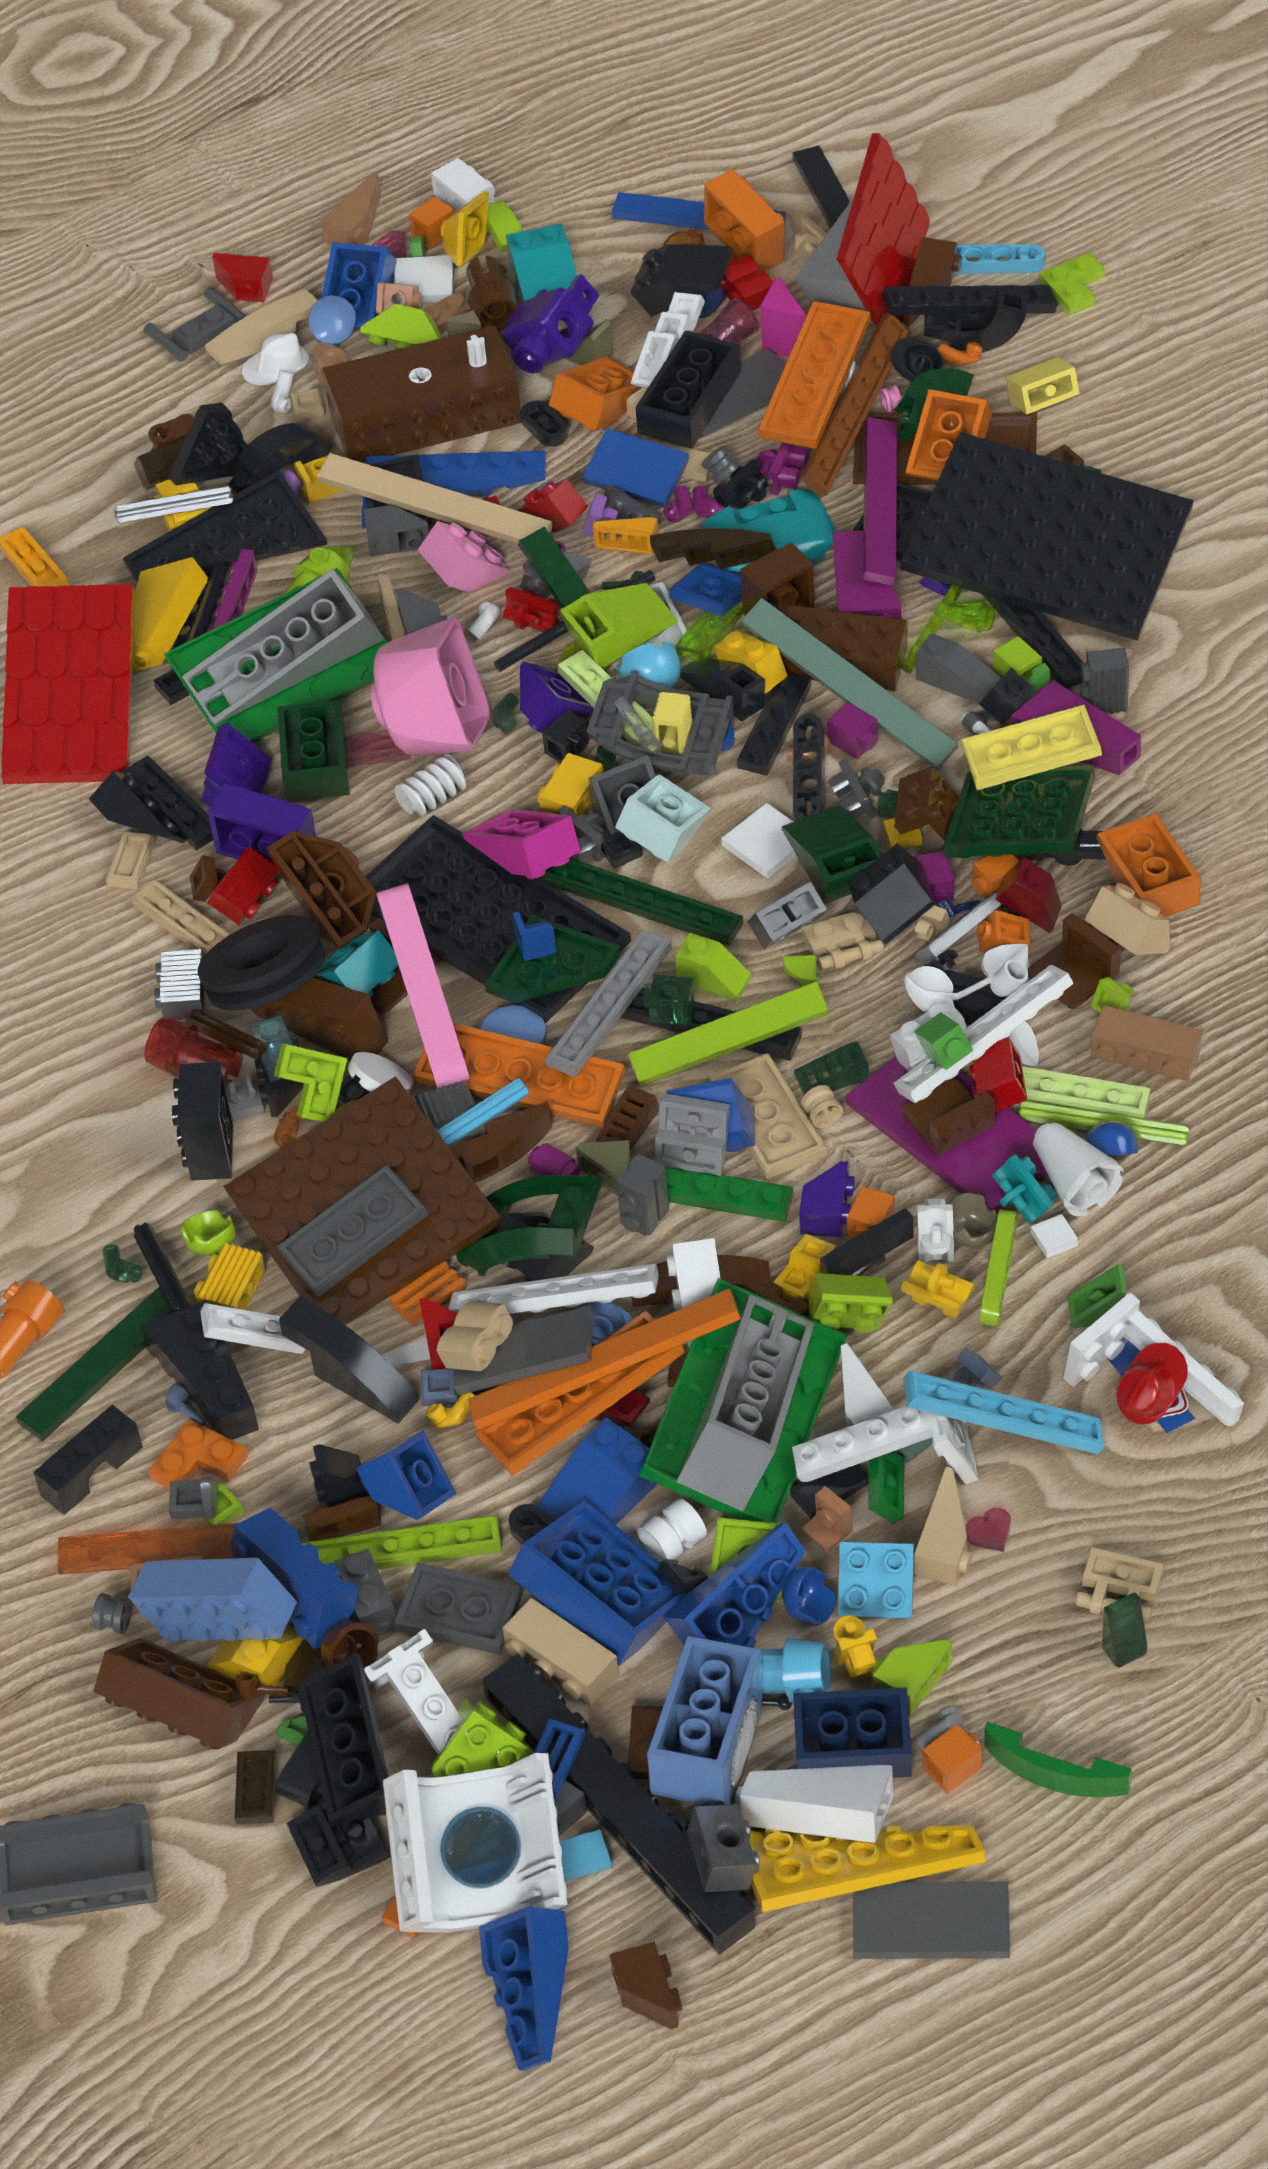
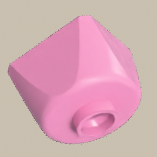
M456 617L449 618L390 641L378 649L374 659V682L371 685V700L379 723L382 727L387 728L396 746L402 752L411 756L473 750L491 716L489 703L459 620Z

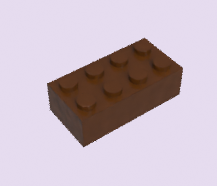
M784 604L782 610L784 615L885 690L896 691L908 647L907 620ZM780 654L786 673L811 678V680L816 681Z

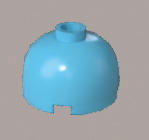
M665 641L662 642L663 647L654 648L653 643H649L626 653L621 657L623 664L621 666L618 663L616 664L620 679L629 677L631 671H636L639 676L647 680L673 688L681 672V664L674 644Z

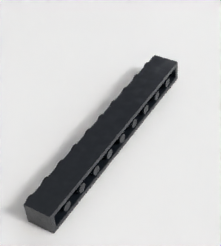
M517 1654L482 1679L485 1698L507 1722H513L527 1733L525 1740L533 1751H535L549 1719L585 1730V1739L565 1781L584 1792L586 1809L719 1955L755 1929L754 1911L756 1909L749 1896L744 1892L738 1893L736 1890L704 1892L690 1840L684 1835L683 1828L677 1818L671 1813L666 1815L660 1809L656 1796L652 1795L649 1788L645 1787L642 1789L637 1784L634 1773L626 1763L621 1762L619 1764L614 1759L606 1741L601 1737L595 1738L590 1733L589 1726L583 1716L578 1712L572 1713L567 1708L566 1701L559 1690L555 1687L549 1688L543 1682V1676L535 1664L532 1662L527 1664ZM556 1730L546 1752L548 1757H550L560 1736V1731ZM572 1735L569 1736V1739L553 1771L554 1774H556L559 1768V1765L573 1737Z

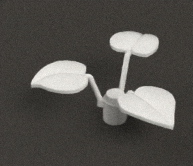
M1007 944L988 950L981 960V967L987 978L958 993H952L953 984L943 971L930 966L919 967L905 975L904 982L907 992L913 1002L925 1013L934 1005L941 1004L944 1001H948L954 1007L953 1000H959L990 984L991 990L997 996L1008 997L1031 980L1028 977V968L1030 967L1028 945ZM1024 1021L1014 1028L1008 1037H1010L1021 1055L1022 1066L1033 1068L1037 1066L1039 1060L1038 1046L1031 1027Z

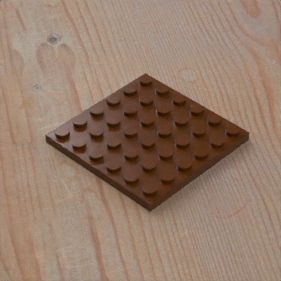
M396 1076L223 1186L228 1196L298 1296L301 1295L318 1305L345 1325L502 1223L499 1214ZM385 1165H388L427 1209L429 1215L317 1298L280 1255L276 1247Z

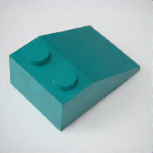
M563 224L549 225L506 235L508 260L522 302L535 297L537 292L543 288L547 292L560 287L568 289L577 274Z

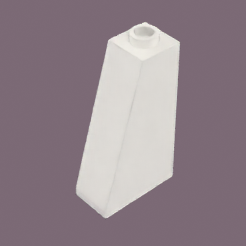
M892 1765L751 1771L747 1776L744 1786H739L737 1789L735 1804H739L743 1820H747L750 1827L876 1843L894 1796Z

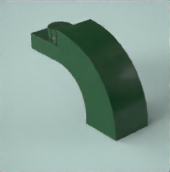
M938 368L927 371L915 378L894 409L901 413L897 424L901 426L897 438L908 443L918 429L929 389L967 396L974 374L959 369Z

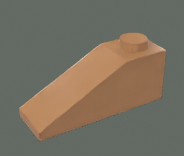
M373 172L321 220L325 243L331 246L332 242L363 245L369 238L381 198L379 176L377 173Z

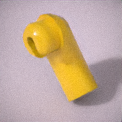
M471 1392L460 1395L453 1407L444 1408L442 1404H432L426 1412L430 1424L439 1429L462 1424L471 1412L468 1399L475 1395Z

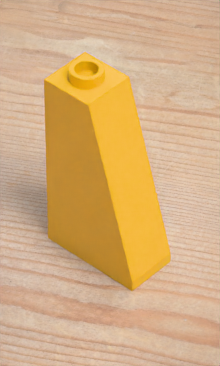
M193 557L140 571L134 594L132 668L135 672L163 664L166 658L164 653L170 651L206 585L208 577Z

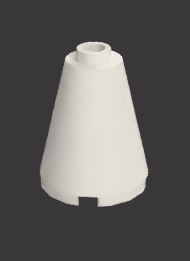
M1059 1123L1044 1124L1036 1131L1033 1146L1065 1209L1074 1216L1088 1215L1090 1211L1087 1208L1094 1204L1102 1207L1116 1194L1123 1182V1177L1120 1175V1171H1123V1168L1117 1161Z

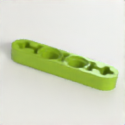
M999 1209L981 1305L980 1325L999 1326L1016 1234L1017 1211Z

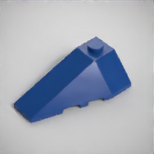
M781 1522L690 1591L664 1616V1619L684 1645L687 1636L753 1648L757 1641L754 1639L763 1622L768 1621L773 1612L771 1607L780 1590L783 1589L789 1575L797 1568L806 1550L785 1522Z
M529 1906L479 1926L482 1964L486 1976L493 1977L497 1993L493 1997L497 2007L504 2009L508 2021L505 2032L519 2071H526L551 2062L569 1950L565 1911Z

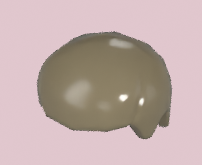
M962 1193L954 1196L948 1203V1205L953 1204L954 1240L966 1247H978L990 1242L994 1237L996 1229V1210L990 1211L985 1204V1198L979 1194Z

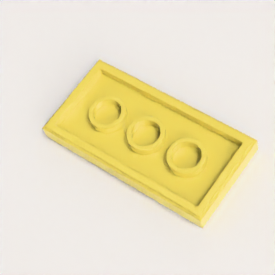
M1085 705L960 739L962 750L977 790L1102 755L1101 746Z

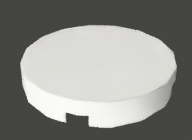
M355 1053L348 1065L351 1077H354L356 1074L361 1078L359 1083L362 1087L370 1092L395 1076L408 1093L413 1086L412 1078L404 1069L385 1057L373 1053Z

